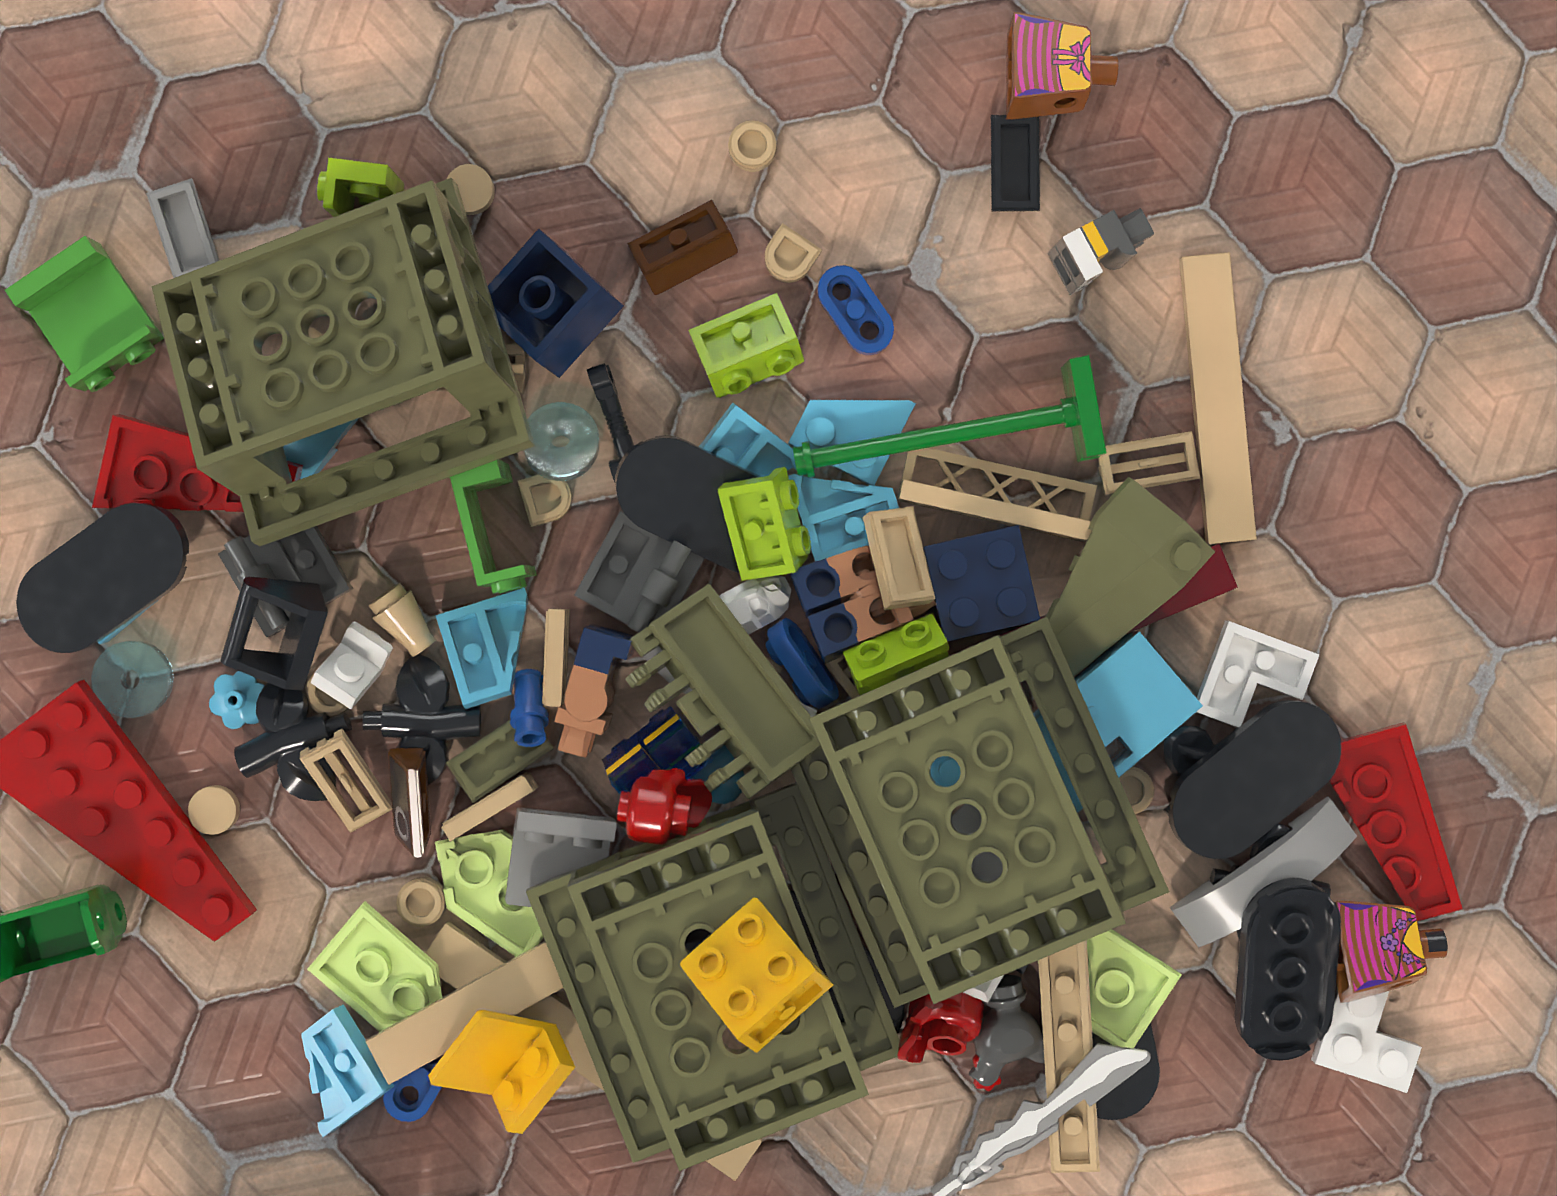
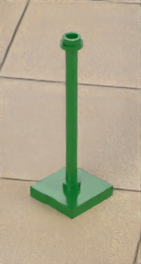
M1087 355L1071 358L1061 367L1066 398L1060 399L1059 405L810 449L809 441L802 442V446L793 447L797 475H807L808 478L815 477L814 468L1057 424H1064L1065 428L1071 427L1077 462L1097 459L1107 452L1090 357Z

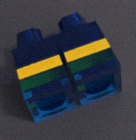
M671 705L665 710L661 709L649 719L648 724L629 739L620 741L611 749V753L602 759L610 783L619 794H621V791L631 792L636 779L646 777L652 770L678 768L685 771L686 779H691L714 760L710 757L700 765H695L694 767L689 765L685 757L702 744Z

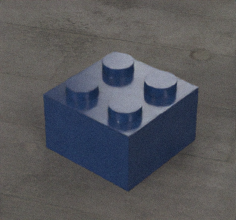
M540 229L531 236L488 285L499 326L530 357L559 378L624 307L575 259Z
M1019 525L923 547L935 595V618L947 641L1040 620Z

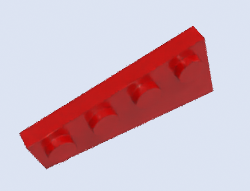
M121 414L112 415L92 508L109 509L129 503H148L164 509H180L184 511L225 510L226 512H244L240 496L197 469L188 433ZM287 461L292 482L300 480L303 465Z
M1402 722L1342 739L1340 762L1329 782L1403 904L1415 910L1417 921L1462 910V904L1406 723Z

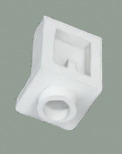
M354 621L347 628L341 643L315 671L311 684L349 709H352L381 675L393 647L377 633L368 630Z

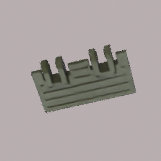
M710 584L651 622L648 627L630 639L632 641L631 645L641 658L658 646L662 650L628 675L625 680L631 688L644 684L651 676L664 667L668 669L675 679L648 697L644 705L650 713L656 711L690 687L692 691L680 698L676 704L699 735L703 736L717 725L722 729L685 757L689 765L694 767L705 762L711 757V754L724 745L735 759L732 762L714 771L708 776V780L704 782V785L710 792L720 787L749 765L752 770L741 777L736 784L745 796L750 799L821 747L809 719L811 717Z

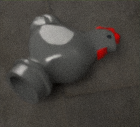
M1004 975L989 1002L983 1001L986 1005L990 1006V1009L983 1015L979 1036L974 1039L976 1054L972 1058L973 1068L969 1071V1076L974 1078L973 1084L978 1089L983 1088L986 1091H991L994 1086L1000 1085L1002 1081L1000 1073L1005 1064L1022 1058L1045 1063L1043 1029L1032 1014L1020 1007L1021 1002L1027 996L1026 989H1023L1022 979L1019 976Z

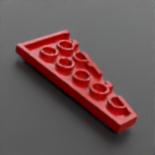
M84 679L73 684L0 739L1 790L215 942L257 911L256 907L199 831L192 825L190 819Z

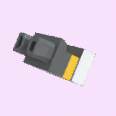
M1141 208L1120 219L1115 210H1112L1063 236L1047 254L1069 295H1072L1087 287L1103 272L1099 263H1102L1109 270L1120 269L1137 254L1135 249L1143 245L1144 240L1152 237L1154 232Z

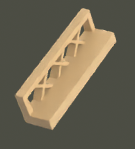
M924 448L907 452L897 501L1008 526L1019 525V528L1086 542L1092 532L1088 528L1091 524L1089 520L1097 485ZM917 456L936 460L947 478L934 486L913 482L912 477ZM946 463L963 466V468L952 474ZM971 468L981 470L991 483L993 489L982 496L967 494L963 492L955 478ZM992 473L1010 478L999 484ZM1017 479L1026 480L1031 483L1040 499L1027 507L1012 504L1002 489ZM950 482L955 491L941 487ZM1039 484L1057 488L1045 494ZM1064 489L1084 493L1078 518L1058 514L1049 499ZM997 493L1001 501L989 499L988 497ZM1043 503L1048 511L1034 508Z

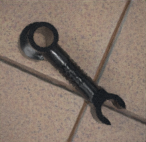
M603 363L587 369V374L607 421L606 424L610 430L609 432L618 456L617 459L609 461V468L615 482L617 467L625 453L634 446V443L629 434L626 421H624L623 412H621L622 408L609 365Z

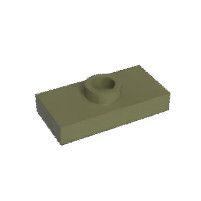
M509 720L446 762V766L474 804L551 752L554 747L547 737L545 742L539 746H520L514 740L515 729L512 728Z

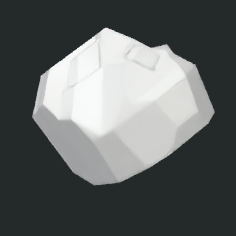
M777 575L747 580L722 593L719 597L749 635L779 619L789 607L791 588L784 576Z

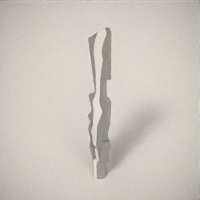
M1097 1043L1044 1103L1023 1100L1013 1119L998 1120L995 1122L994 1130L979 1134L973 1149L958 1154L954 1169L931 1187L933 1196H953L958 1191L971 1189L1000 1172L1004 1168L1002 1165L1003 1161L1026 1152L1058 1131L1059 1118L1083 1099L1091 1107L1146 1065L1151 1059V1054L1146 1050Z

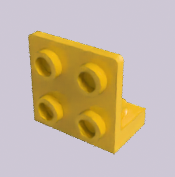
M752 898L680 962L681 968L736 1039L756 1053L833 986L823 971L804 955L758 898Z
M479 1010L438 1061L428 1077L431 1085L492 1095L506 1131L523 1134L574 1070L575 1064L556 1024Z

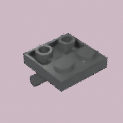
M620 511L574 596L622 621L631 629L640 632L648 627L651 622L681 603L705 558L690 552V548L675 540L671 543L638 527L624 512Z
M317 526L260 547L251 542L250 535L244 539L242 536H239L224 545L225 550L218 553L239 591L245 577L319 584L325 604L327 605L353 589ZM259 599L254 617L265 636L271 637L286 628L287 623L290 622L289 616L291 612Z

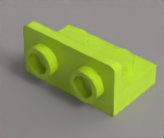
M328 158L327 171H321L319 174L317 197L319 201H323V208L333 217H336L354 209L355 197H359V204L367 205L404 191L405 184L388 165Z
M777 293L688 330L717 398L728 394L741 393L756 382L771 376L786 374L795 366L804 362L798 338Z
M786 467L775 468L769 476L723 483L717 490L741 581L796 573L810 554L811 540L807 528L801 526L797 512L799 507L798 488L794 480H789Z
M929 614L843 651V655L857 692L861 696L949 657L947 652L949 645L933 614Z

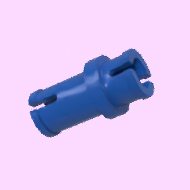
M523 669L515 673L513 683L515 708L510 713V724L515 729L514 740L515 742L517 741L518 745L535 747L543 744L546 740L545 727L549 723V712L544 707V704H542L543 675L535 669Z

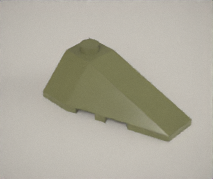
M1129 477L1095 513L1088 528L1092 532L1080 557L1075 555L1068 569L1072 572L1060 598L1053 601L1046 615L1073 676L1180 591L1215 553L1184 519Z

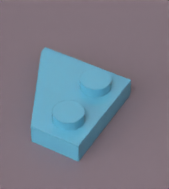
M810 400L788 444L793 447L802 446V442L809 441L810 449L898 434L902 432L916 403L910 400ZM890 455L830 466L868 485H875Z
M735 403L729 406L699 445V447L761 477L769 476L775 468L786 467L787 471L792 468L796 470L793 448Z
M797 474L789 475V480H794L798 488L799 507L797 509L803 526L809 532L811 551L815 562L852 549L868 546L869 542L863 517L868 512L899 508L893 488L859 485L833 479L831 481L808 478L803 475L798 476Z
M525 588L435 615L465 709L512 695L528 605V596Z
M344 1004L332 1009L301 1033L305 1057L310 1063L309 1079L312 1094L320 1093L324 1119L317 1123L322 1137L337 1130L394 1087L393 1083L388 1085L365 1042L366 1039Z

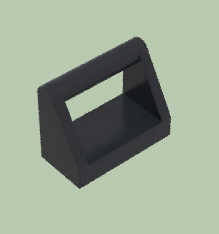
M245 577L221 655V663L283 689L303 691L328 613L319 584L261 577ZM259 599L291 612L289 616L290 622L287 623L279 652L244 649Z

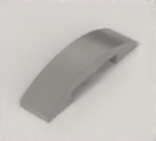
M1328 796L1288 824L1292 829L1290 832L1218 883L1213 885L1208 880L1170 907L1198 947L1212 943L1239 930L1247 905L1261 889L1273 882L1287 878H1302L1312 881L1353 842L1357 835Z

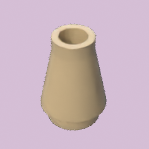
M400 583L385 591L368 605L375 614L372 616V619L403 645L412 657L436 641L425 622L412 591L408 590L406 592Z

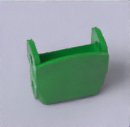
M100 884L0 913V983L13 976L92 954L99 956L115 949L127 927L126 912L120 896L116 891H111L108 886Z

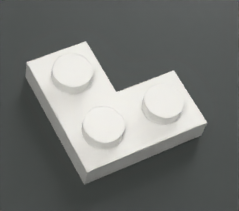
M1225 621L1197 695L1198 701L1203 705L1197 713L1239 728L1242 726L1257 684L1303 700L1319 654L1239 624Z
M1336 983L1332 1023L1321 1041L1319 1038L1317 1039L1311 1060L1315 1064L1407 1093L1422 1047L1416 1043L1377 1031L1389 991L1340 1003Z

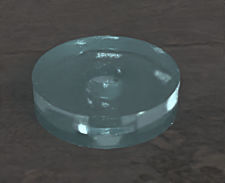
M555 402L540 407L527 419L535 446L523 450L527 463L537 474L549 480L568 481L580 477L593 466L599 453V432L595 421L583 408L567 402ZM558 436H565L570 440L564 447H556L552 444V441Z
M125 641L114 644L101 653L94 664L91 683L93 692L108 712L119 717L136 718L149 715L164 705L171 694L174 677L168 658L156 646L143 641ZM131 670L139 675V684L135 688H131L126 682V675Z

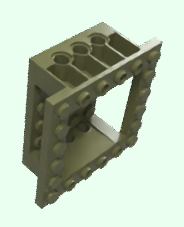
M452 178L436 184L430 180L151 286L197 469L240 496L251 542L259 547L535 446L460 191ZM366 299H377L375 313L366 320H356L355 312L358 305ZM328 316L330 325L326 333L318 338H309L308 330L311 323L318 317ZM273 334H282L280 349L270 356H263L262 345L266 338ZM444 387L470 412L471 417L292 482L283 448L284 445Z
M1047 617L1006 635H997L809 718L821 747L792 767L791 771L894 1008L927 994H930L933 1004L1126 924L1124 911L1170 892ZM1022 681H1027L1107 861L1103 864L1099 863L1020 685ZM939 757H951L959 764L960 777L955 784L942 786L933 780L931 766ZM970 804L979 810L982 820L980 827L975 832L969 834L961 833L953 826L951 816L957 806ZM991 852L1000 858L1003 870L997 879L984 881L974 874L972 863L978 854Z
M797 782L706 817L696 828L688 827L686 836L676 835L675 838L670 839L664 845L643 842L526 889L533 912L633 1163L671 1149L678 1169L682 1171L869 1095L860 1072L897 1057L899 1037L824 845ZM776 845L828 979L833 984L832 989L845 1021L840 1022L829 991H827L756 1053L747 1046L736 1050L724 1044L722 1035L727 1026L681 968L680 962L690 953L685 946L686 937L690 932L696 929H705L712 934L752 898H758L804 955L819 968L772 846Z

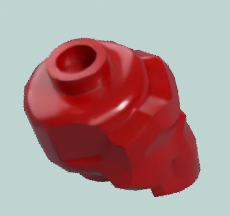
M682 769L652 770L646 777L636 779L631 792L621 791L617 821L626 822V832L631 840L664 845L670 839L675 838L676 835L686 836L688 827L696 828L699 826L712 804V792L704 785L705 781L702 779H686L685 771Z
M963 992L933 1004L930 994L910 1001L908 1017L905 1019V1026L899 1039L897 1058L906 1062L921 1063L926 1050H933L943 1055H960L964 1053L967 1042H971L979 1036L984 1002Z

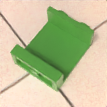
M87 236L82 237L5 289V292L16 307L29 311L69 370L71 375L65 378V381L71 388L82 391L89 389L90 392L104 388L116 378L113 372L128 362L130 365H135L144 361L155 352L156 349L153 345L164 339L100 243Z
M498 459L450 477L477 586L491 587L493 594H501L527 587L525 578L537 575L535 566L520 565L496 571L477 496L479 491L513 483L509 464Z

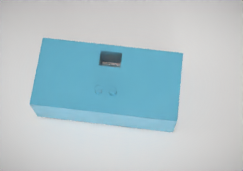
M1133 631L1123 636L1074 678L1118 777L1122 776L1203 707L1139 631ZM1038 709L1033 714L1078 813L1083 807Z

